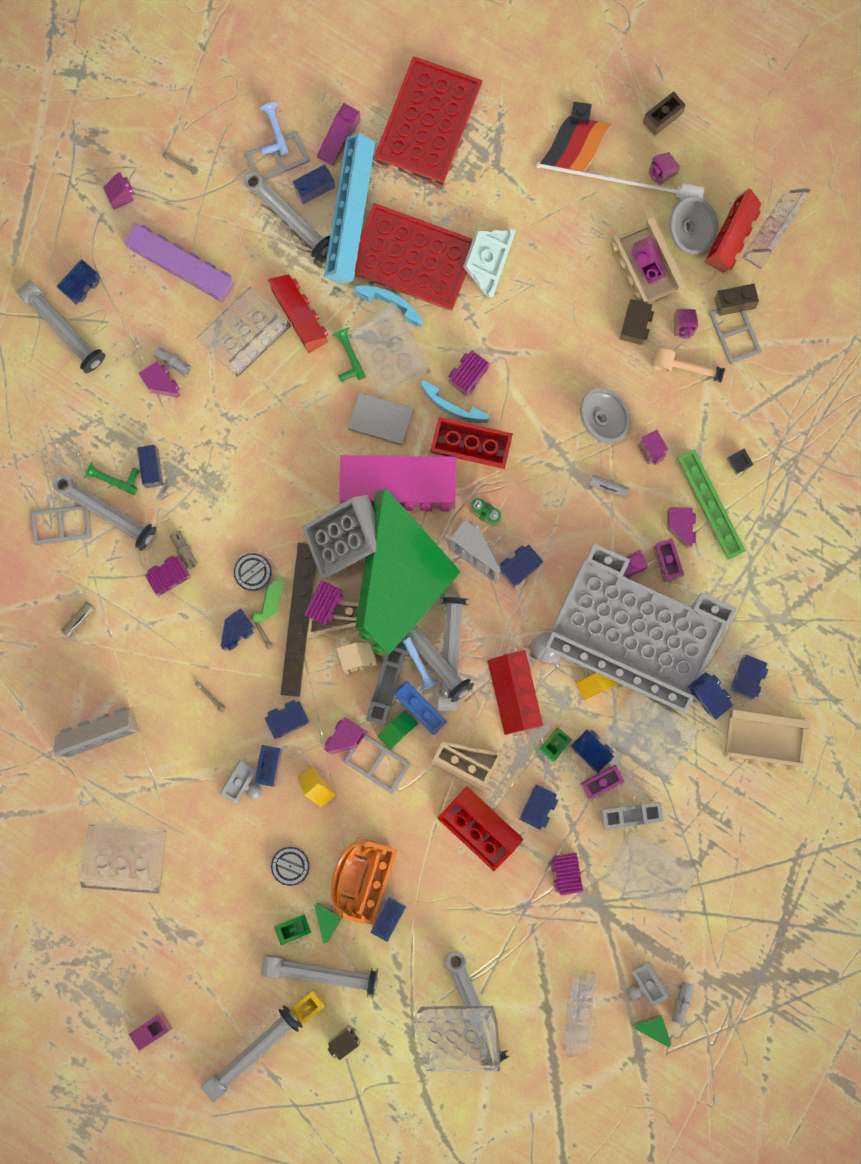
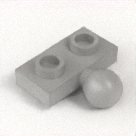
M239 760L219 794L237 804L244 791H246L247 796L251 799L259 798L262 793L261 787L258 784H249L257 770Z
M650 961L632 971L639 986L631 985L627 988L626 994L630 1000H639L643 992L651 1006L669 998L668 991Z

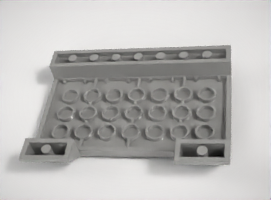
M594 543L552 627L545 649L683 713H687L694 698L693 692L725 626L730 625L737 608L702 592L690 607L623 576L630 559Z

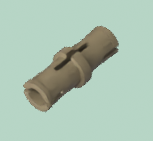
M177 531L176 535L175 533L171 534L170 538L177 548L176 552L178 556H181L187 570L192 569L191 566L193 568L196 567L198 563L181 531Z
M86 601L76 614L73 613L71 615L72 618L61 631L70 638L80 625L83 626L85 624L84 621L95 608Z

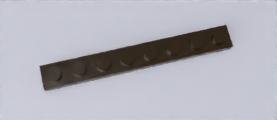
M298 543L280 694L284 696L300 697L309 624V618L304 616V613L312 598L315 571L313 555L309 545L305 543Z

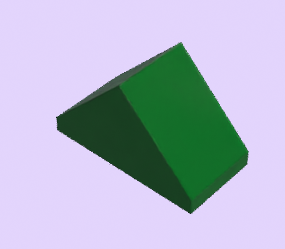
M404 710L377 736L391 750L418 723Z
M557 727L538 750L553 763L572 739Z
M317 903L314 906L323 944L329 942L342 917L322 904Z
M305 914L274 926L280 945L311 933Z
M661 1015L633 1023L632 1027L667 1047L671 1046L664 1019Z

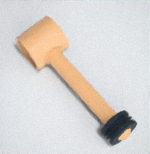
M664 348L657 349L653 369L669 373L672 367L712 376L714 377L713 381L717 380L718 382L719 380L720 383L725 377V368L721 369L717 366L715 370L676 360V353L674 351Z

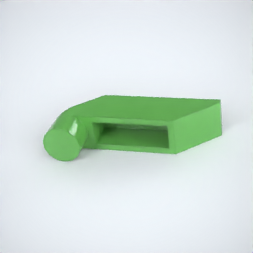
M284 577L267 586L262 611L254 610L252 622L261 623L277 612Z

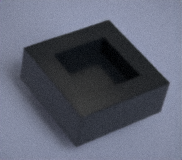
M573 101L570 121L589 124L592 104Z
M745 448L727 458L736 475L754 465Z

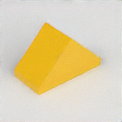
M598 673L576 683L584 701L619 685L618 682Z
M313 765L298 777L304 796L320 807L326 805L337 795Z
M314 988L295 1004L291 1010L304 1024L322 1010L327 1003Z

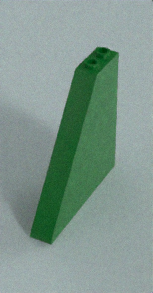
M385 488L377 490L375 493L373 509L375 512L376 552L370 554L365 559L355 628L359 631V636L363 640L368 641L372 645V650L378 655H389L461 573L456 565Z

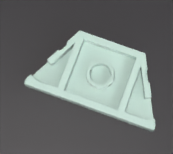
M515 230L475 232L463 267L488 298H493L516 232Z

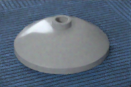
M689 197L681 200L674 207L670 216V234L675 245L687 254H700L707 251L713 245L718 231V222L714 209L707 201L699 197Z
M596 388L584 396L580 406V415L588 433L603 443H615L624 438L630 427V415L622 398L606 388Z

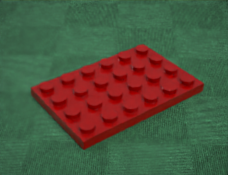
M413 56L374 159L445 183L483 80Z
M374 203L360 236L355 276L453 311L467 275V271L463 266L473 239Z

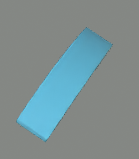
M355 287V295L370 303L377 297L404 311L405 321L420 329L423 327V320L420 315L400 296L378 287Z
M422 380V390L430 401L443 412L467 422H488V414L475 407H472L469 413L438 397L439 388Z

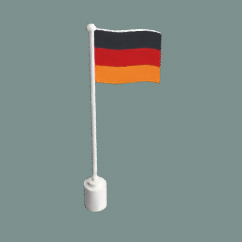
M568 116L561 125L550 150L541 163H536L537 169L540 167L676 193L679 202L689 197L703 199L705 189L702 186L682 183V187L678 186L676 190L585 172L594 159L603 137L613 124L589 120V124L570 121L571 116Z

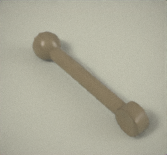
M169 152L163 154L165 159H170L191 171V174L196 175L198 173L197 167H190L170 156Z
M254 622L266 643L265 647L271 649L273 644L267 639L260 624Z
M198 681L195 683L218 707V711L223 712L225 710V706L220 705Z

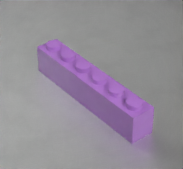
M134 225L124 241L128 249L223 303L234 285L231 279L232 276L225 271L219 272L213 264L207 261L205 263L200 261V258L192 252L189 254L184 252L183 247L176 243L172 245L161 234L155 235L151 233L152 230L147 226Z

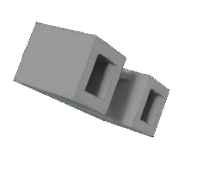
M661 802L600 810L603 830L664 821Z

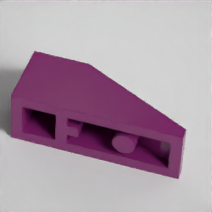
M343 103L329 128L317 158L332 166L334 165L345 147L346 137L353 134L361 120L360 111Z

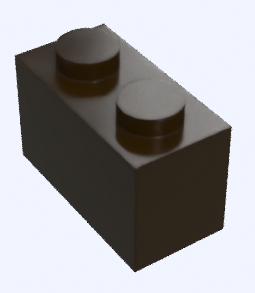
M673 91L645 114L643 123L655 136L682 115L686 105Z
M755 283L717 291L715 302L719 316L756 309L759 299Z
M630 299L620 340L639 345L642 344L643 339L647 340L650 329L646 327L648 322H652L654 311H651L652 304Z
M348 1025L330 1039L328 1051L333 1058L337 1057L340 1061L356 1049L361 1041L351 1026Z

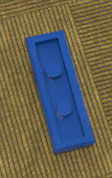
M407 680L393 693L432 735L447 722Z

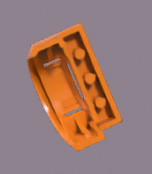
M357 837V840L341 855L333 874L331 900L335 914L343 919L360 924L374 925L397 849ZM354 855L365 857L367 860L356 857ZM367 865H368V869H367V872H366V876H365V879H364V882H363V885H362L360 894L358 895V893H359V888H360V884H361V880H362V877H363L364 872H365V870H366V867H367ZM341 894L353 897L355 899L343 897Z

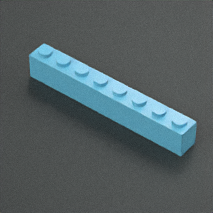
M360 133L346 137L324 277L339 284L352 282L355 275L374 155L375 141Z

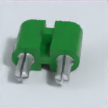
M476 498L471 502V513L481 521L484 520V522L491 526H496L500 523L501 513L493 505L480 498Z

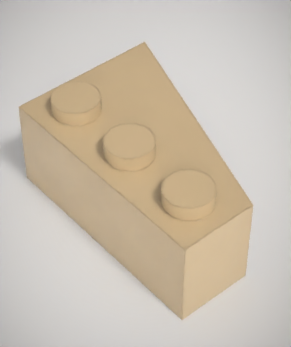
M342 601L340 606L336 605L333 611L336 613L332 623H327L326 626L309 618L307 636L312 638L355 628L359 603Z
M347 641L341 643L340 647L337 648L341 665L346 675L382 665L381 655L376 654L372 650V645L369 642L352 643Z
M442 742L432 760V764L483 790L502 752H492L485 749H475Z

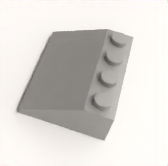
M368 495L352 497L302 526L322 580L376 552L375 512Z
M464 520L450 539V550L497 583L501 570L481 531L478 530L480 527L472 521L468 523Z
M126 707L115 710V714L111 716L104 714L96 717L97 721L92 723L85 721L79 723V727L73 730L71 727L61 730L60 734L55 736L54 756L69 758L140 732L133 711L131 709L126 710Z

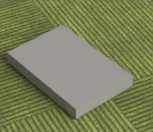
M359 393L348 430L403 445L413 408Z

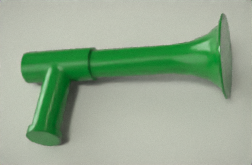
M350 327L344 328L332 335L337 337L343 344L353 368L338 375L341 383L355 375L358 380L366 378L348 339L347 333Z
M92 461L87 468L84 479L95 477L135 495L138 488L133 486L140 470L132 467L127 482H124L97 470Z

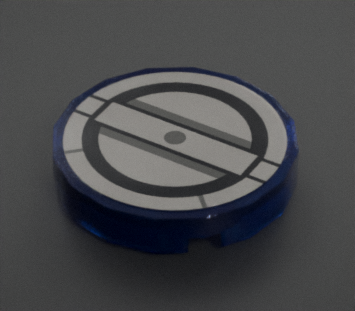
M256 553L246 554L235 564L234 578L237 584L244 590L259 591L265 588L271 580L272 567L269 561L262 555Z
M282 848L272 858V875L282 885H298L309 874V859L305 852L299 848Z

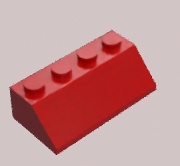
M748 188L736 197L704 263L722 273L734 267L737 261L735 257L737 253L742 251L745 245L743 241L753 229L751 224L753 220H757L761 213L759 208L762 203L751 189Z
M287 274L268 279L272 293L307 352L310 353L328 343L326 336L329 334L324 325L320 327L317 320H319V317L315 310L311 311L308 307L310 302L306 295H301L298 289L301 287L296 278L292 279Z
M438 417L430 452L505 469L513 433Z
M526 650L487 660L504 735L542 727L543 722Z
M468 786L437 817L443 825L493 871L524 840Z

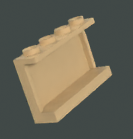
M655 218L647 220L646 224L619 236L617 234L613 235L612 242L610 243L614 253L617 252L620 258L618 263L622 270L625 269L627 273L626 280L629 286H633L635 290L634 297L637 301L651 304L684 289L686 285ZM648 236L652 237L660 252L666 274L664 278L648 284L631 255L633 244Z
M731 710L724 757H730L729 761L741 762V759L749 760L748 764L760 765V762L768 763V767L780 768V765H785L788 770L799 771V768H805L803 761L807 729H810L811 721Z

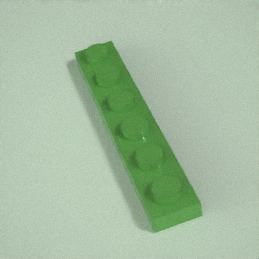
M694 449L677 457L727 560L746 552L696 450Z

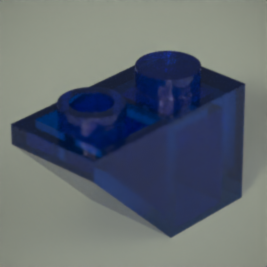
M241 608L225 619L221 640V648L224 651L227 649L229 651L233 650L239 645L238 641L242 638L248 639L254 634L253 630L256 629Z

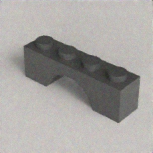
M395 647L389 655H384L366 721L383 726L386 725L394 698L393 693L396 691L407 653L406 650Z

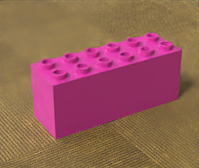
M340 455V504L352 497L368 495L373 507L377 490L387 488L406 511H413V508H421V511L425 512L432 511V509L451 512V509H455L456 457Z

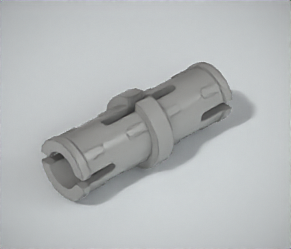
M159 347L154 353L155 358L167 364L168 368H173L185 377L192 369V366L179 359V356L169 353L162 347Z
M593 474L589 486L604 490L606 494L612 493L624 499L629 489L628 486H623L613 482L612 479L607 480Z
M682 982L678 999L675 1000L676 1007L671 1021L684 1025L687 1009L691 1006L689 1002L694 988L693 985ZM684 995H686V996H685L684 1003H683L682 1011L680 1012Z

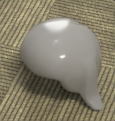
M549 632L535 636L529 645L523 646L524 649H531L533 655L538 660L545 663H555L557 668H560L559 660L561 656L545 649L550 635Z

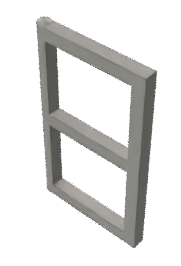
M297 131L284 136V140L295 137L304 159L284 167L277 151L273 152L280 169L262 176L265 180L309 162ZM276 140L245 153L254 172L258 173L250 155L262 151V147L276 144Z
M718 309L709 312L730 365L762 352L745 311H741L746 326L723 335L715 317V314H718ZM748 330L756 350L732 359L724 339Z
M81 505L31 511L34 545L92 538L89 510ZM84 509L87 534L65 537L62 512ZM58 512L60 538L38 540L36 515Z
M365 735V740L382 750L369 773L349 762L357 748L351 749L343 762L393 794L411 764ZM386 753L405 765L391 788L372 777V774Z

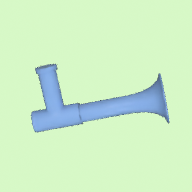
M277 102L267 103L260 107V111H264L269 117L277 142L276 144L261 148L264 156L278 150L281 156L289 153L275 115Z
M411 638L403 639V643L399 645V648L408 651L423 679L421 690L428 689L437 684L439 680H434L428 674Z

